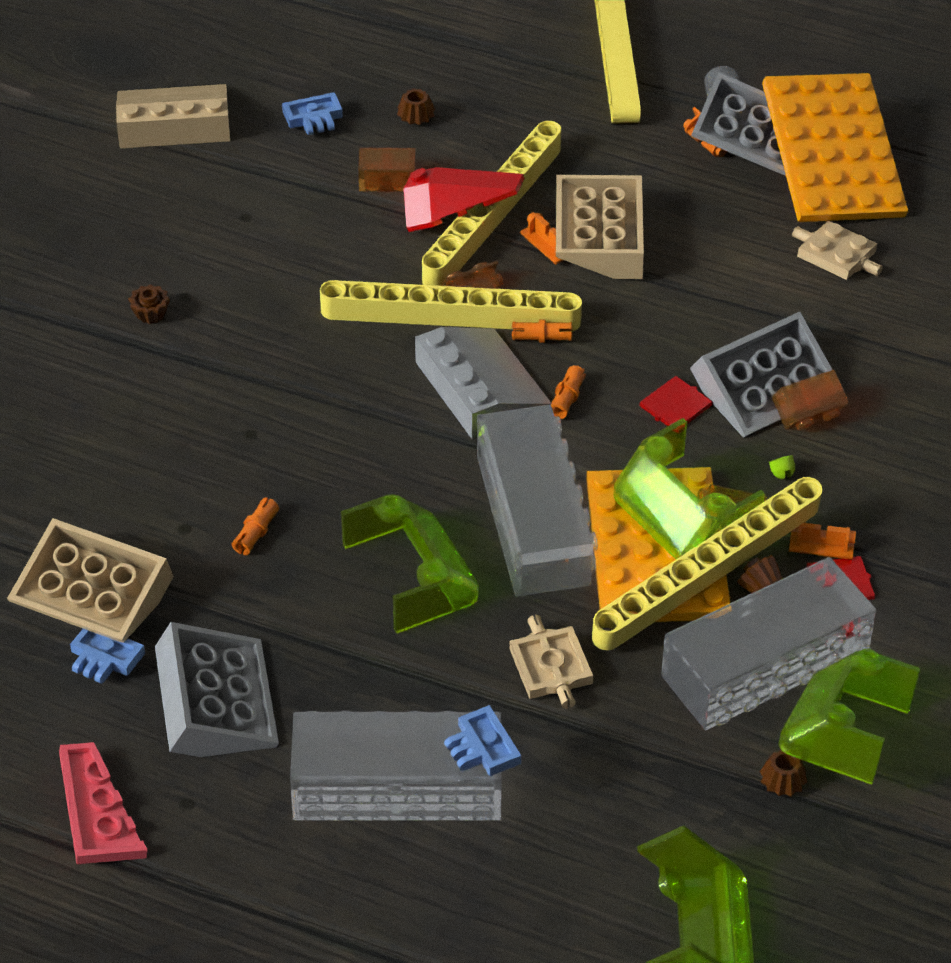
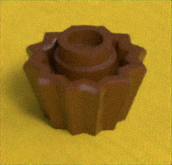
M413 88L403 94L398 106L397 115L401 117V121L408 122L410 125H421L423 122H429V119L434 117L433 112L435 108L426 91Z
M152 284L140 286L138 290L132 291V296L128 298L131 303L130 308L138 320L148 324L163 320L170 302V298L167 297L168 291L162 290L161 286L155 287Z
M770 555L762 560L759 557L754 558L743 568L745 573L740 576L737 583L760 598L775 589L783 579L775 557Z
M780 749L779 752L773 753L759 771L763 776L760 782L767 786L768 792H775L778 796L785 794L791 797L794 792H802V786L808 782L805 776L807 771L802 759L797 756V753H792L789 749L786 751Z

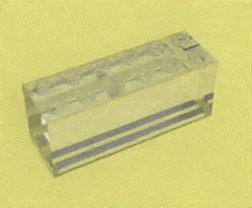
M551 404L477 415V459L515 597L591 585V574L596 571V560L593 553L598 548L596 534L594 531H589V511L587 508H582L583 494L581 485H575V466L573 461L568 462V443L566 438L561 439V420L559 416H554Z
M828 557L665 634L661 676L706 731L716 725H724L731 718L743 712L754 710L759 704L771 698H779L786 691L798 685L809 683L814 677L825 672H832L841 664L853 658L858 659L864 656L870 648L876 608L838 565Z
M306 711L293 713L290 771L293 820H501V772L489 776L482 764L461 771L457 761L450 754L451 750H448L444 742L448 737L462 732L458 726V717L471 712ZM494 712L501 722V712Z

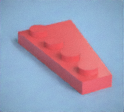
M95 743L60 745L59 756L76 864L147 858L148 850L136 833V825L132 817H128L122 805L123 799L119 791L115 790L110 780V773Z

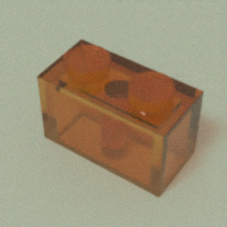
M359 148V191L404 192L403 188L410 174L416 170L415 148Z
M835 370L781 387L772 396L786 430L797 427L798 430L805 429L815 423L814 420L823 417L824 421L831 420L841 415L840 410L849 403Z

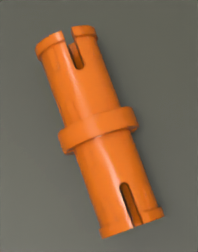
M539 319V322H512L513 341L539 340V343H545L546 340L572 341V332H560L572 331V322L554 323L546 322L545 319Z
M570 366L563 381L557 385L555 389L556 395L548 408V411H551L550 415L552 417L564 419L571 404L578 399L580 394L579 388L586 377V373H584V369L581 367Z
M263 498L254 513L247 516L244 520L243 529L232 542V547L238 554H241L244 550L243 555H249L258 539L264 537L267 533L268 524L279 511V505L270 498L267 503L268 498Z

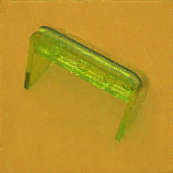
M684 418L642 441L615 481L613 492L615 501L675 559H678L763 503L765 493L759 490L738 503H735L728 496L721 493H712L698 499L665 466L684 456L687 421Z
M394 494L385 495L341 511L342 543L345 549L403 528L424 561L417 569V580L421 586L393 596V619L396 634L469 607L478 600L479 584L432 512Z
M862 649L814 673L781 730L779 738L780 749L790 756L872 785L885 738L853 727L855 714L846 705L839 703L843 693L847 692L908 714L921 668L878 654L871 649Z
M684 825L637 846L638 853L659 867L660 877L658 885L661 892L678 905L680 947L645 963H754L748 889L741 869Z

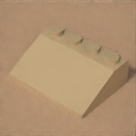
M226 84L118 91L116 117L120 148L230 141Z
M557 175L556 257L613 279H643L642 176Z
M52 518L7 599L9 602L124 643L160 603L174 576L167 559Z

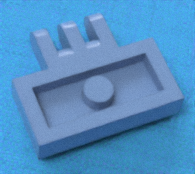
M335 92L282 103V111L289 128L303 126L307 135L314 134L313 127L316 128L318 133H323V125L325 124L328 131L335 130L333 119L343 118L342 107Z
M82 629L70 644L71 652L79 655L73 663L72 671L77 674L83 671V676L89 679L95 675L94 680L101 684L104 683L113 670L128 676L145 655L144 645L127 638L124 643L86 629Z
M490 705L458 717V726L462 732L448 737L444 742L447 749L451 750L450 754L457 761L461 771L482 764L489 776L521 764L520 752Z

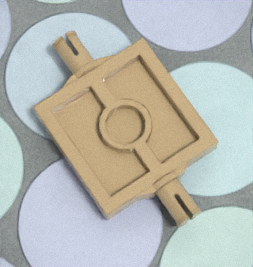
M827 221L815 232H809L797 226L792 233V237L804 242L799 247L797 257L848 280L854 273L865 270L878 277L882 271V265L869 260L876 252L877 243L847 230L839 224Z
M532 615L527 620L532 633L526 637L511 640L509 647L528 697L532 699L549 694H558L562 707L568 709L569 705V708H571L576 702L570 690L593 684L592 671L573 626L557 630L545 629L541 617L535 615L534 619Z

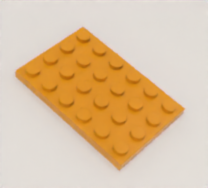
M870 73L765 76L762 85L798 222L903 218L907 215V204Z
M711 467L587 471L586 480L600 609L720 531ZM723 576L655 622L730 620L731 604L727 576ZM654 594V596H657V597H662V596H663V595H660V594ZM628 611L629 613H632V614H637V613H638V612H636V611Z

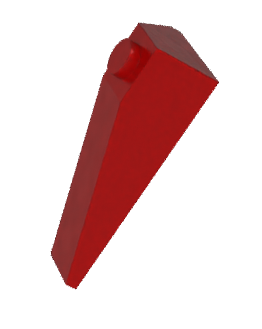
M439 167L427 170L424 168L417 169L410 174L403 188L407 229L409 232L434 227L443 223V217L457 212L460 217L468 214L467 210H470L479 203L482 206H488L517 195L525 177L519 173Z

